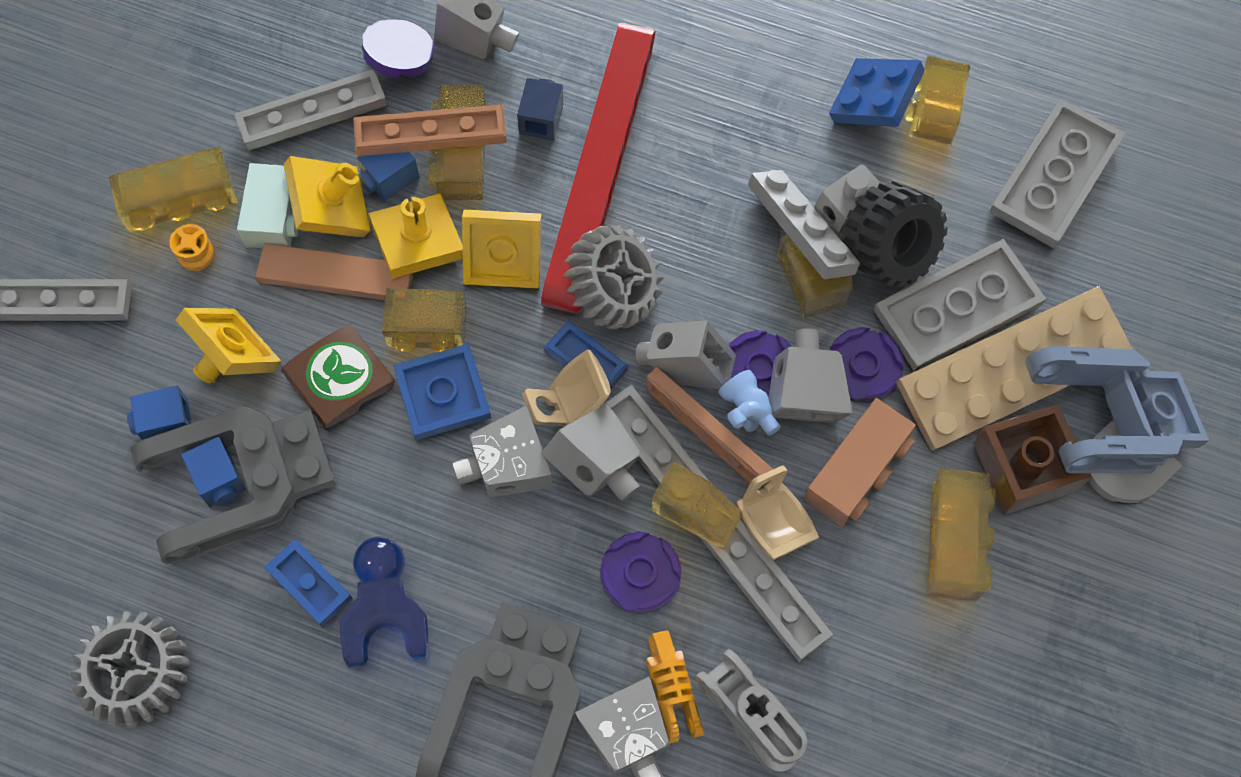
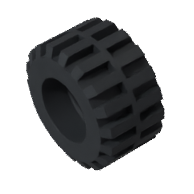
M887 181L880 182L878 188L872 186L866 190L864 197L859 196L855 201L856 206L854 210H850L847 215L849 220L843 226L842 232L846 235L842 242L860 262L858 270L888 286L894 285L896 287H904L905 283L911 285L917 282L918 276L924 277L929 272L928 268L931 264L935 265L939 259L937 255L939 251H943L945 245L943 238L947 235L948 227L944 226L947 217L946 213L941 211L942 205L934 200L933 197L897 181H892L891 183Z

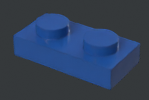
M296 539L264 567L322 628L353 599L349 592Z

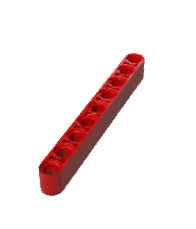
M621 22L618 25L544 282L541 306L579 314L582 306H573L577 299L575 293L566 292L569 286L572 285V282L563 276L567 270L571 269L565 260L572 254L570 248L579 241V238L584 233L605 225L655 40L654 29Z

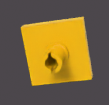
M290 156L283 165L296 230L364 238L371 231L357 166H352L348 163L338 164Z
M441 194L421 199L411 197V202L407 198L400 205L368 213L371 227L392 279L463 259L461 240Z
M464 210L462 215L463 284L539 289L541 214Z
M183 308L176 318L178 324L204 352V356L193 368L194 374L203 382L215 383L220 373L223 375L273 373L282 362L236 309Z

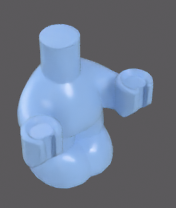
M745 370L737 374L719 389L718 394L725 401L735 403L738 407L727 414L728 420L734 428L739 429L743 426L747 432H752L760 425L768 436L773 435L781 428L772 415V408L766 392L758 389L756 377L751 370Z

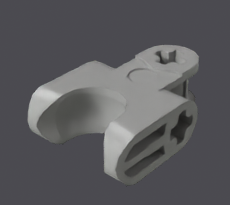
M727 649L722 654L724 661L708 674L703 671L699 672L695 676L696 681L707 697L731 721V726L735 733L762 766L771 773H784L790 770L805 753L808 742L806 732L775 695L767 688L761 687L753 677L752 671L732 650ZM731 675V676H730L729 678H727L723 683L719 684V683H720L721 681H723L727 676ZM756 709L760 715L754 714L750 717L746 711L753 712Z

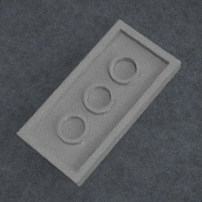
M1060 98L992 204L989 213L1055 249L1124 137L1125 132Z
M1002 239L876 303L873 310L915 372L1042 306L1046 298L1006 241Z

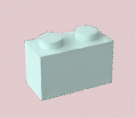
M249 164L237 231L246 248L263 249L264 243L291 247L292 237L298 236L299 230L295 228L285 170L282 165Z

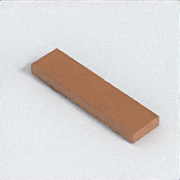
M503 104L353 117L357 157L507 143Z
M264 243L255 278L258 283L407 304L413 273L392 279L385 260Z
M658 367L647 375L646 392L749 484L754 478L773 470L772 467ZM768 481V482H766L765 484H763L758 490L763 489L764 486H765L767 483H769L770 481Z

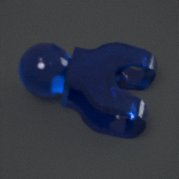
M375 536L366 539L358 546L354 553L353 569L361 582H357L358 596L355 602L344 612L339 627L343 659L349 669L360 668L366 664L370 638L376 630L386 626L396 627L402 631L406 651L414 660H425L429 655L427 616L414 600L405 596L404 583L400 579L405 568V555L400 545L388 537Z

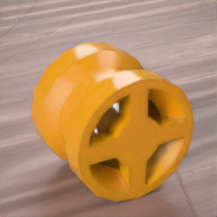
M187 224L182 225L172 233L169 240L170 248L181 267L193 272L201 271L213 262L215 250L203 228L198 225Z

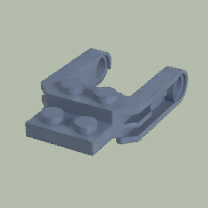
M1050 346L1032 353L1025 360L1030 378L1035 384L1102 386L1105 390L1108 407L1111 410L1121 436H1104L1101 439H1089L1074 444L1071 442L1065 443L1058 452L1067 473H1152L1156 470L1157 465H1163L1167 462L1168 458L1178 455L1180 448H1200L1209 441L1181 373L1150 371L1148 369L1150 367L1149 361L1134 349Z

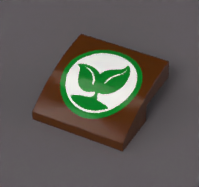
M351 324L314 343L282 366L281 370L325 429L357 414L361 404L393 389L395 379Z

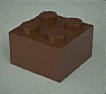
M1059 404L985 426L973 442L1004 515L1078 492L1092 477L1091 473H1067L1065 471L1058 451L1065 443L1071 442L1074 444L1076 441Z

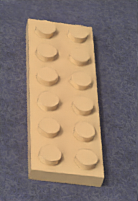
M1100 286L897 380L896 384L930 451L932 452L1070 386L1033 383L1025 364L1026 358L1032 353L1050 346L1133 349Z

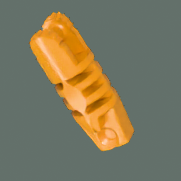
M668 630L653 633L648 639L651 657L646 658V664L669 744L679 740V727L674 710L683 708L691 736L693 738L704 736L702 722L682 651L675 652Z

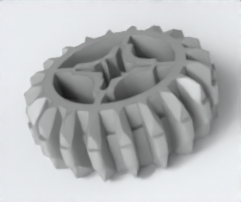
M606 225L599 226L593 229V231H588L579 238L578 242L573 244L570 248L572 254L565 260L571 269L567 270L563 276L572 282V285L569 286L566 292L575 293L577 299L573 306H583V318L594 317L595 326L606 325L608 330L629 328L634 326L635 323L644 321L649 316V312L658 306L655 299L659 298L663 292L656 285L660 284L664 278L656 274V269L661 263L653 262L651 255L654 249H645V237L634 238L633 229L622 230L620 225H612L610 227Z
M123 611L119 623L113 616H106L107 628L103 630L97 625L91 626V631L95 635L91 642L84 638L79 639V644L85 648L84 654L71 656L73 662L81 665L80 668L69 673L72 680L80 682L72 689V692L79 698L84 697L80 707L87 712L93 710L92 717L100 722L108 718V724L118 727L124 720L129 727H136L139 716L146 722H151L154 720L153 709L155 707L163 713L169 711L168 704L164 701L168 696L173 699L180 698V692L173 687L175 683L182 684L187 682V676L178 671V669L189 665V659L185 656H180L186 649V645L182 640H175L178 636V631L172 626L165 628L166 621L161 617H156L151 621V616L147 612H140L135 619L131 612ZM148 639L154 640L159 649L160 667L152 665L147 660L149 650L146 648ZM124 641L119 651L108 655L115 646ZM135 663L144 670H129L124 674L116 667L125 669V667H133ZM101 670L106 671L112 677L110 688L114 691L111 700L106 697L102 690L100 682ZM153 682L149 689L135 698L138 689L143 684Z

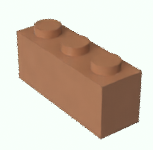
M875 398L808 487L803 500L842 528L850 517L858 521L870 504V501L865 498L872 487L880 491L893 472L888 466L894 457L902 461L915 441L910 438V435L916 424L878 398Z

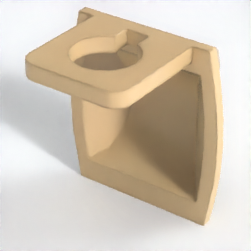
M587 349L563 368L550 385L549 390L526 389L522 396L534 424L565 427L589 412L598 410L609 397L611 388L599 361L591 350ZM536 399L543 400L549 406H554L556 410L551 416L545 415L538 409Z
M784 465L754 478L750 482L743 499L736 502L750 533L772 560L819 539V535L806 510L782 483L788 472ZM770 481L769 483H767V484L764 486L763 489L758 490L763 484H765L766 482Z

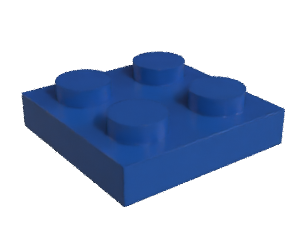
M856 58L829 112L833 122L898 127L925 71L921 60Z
M469 343L393 365L415 441L491 419L489 406Z

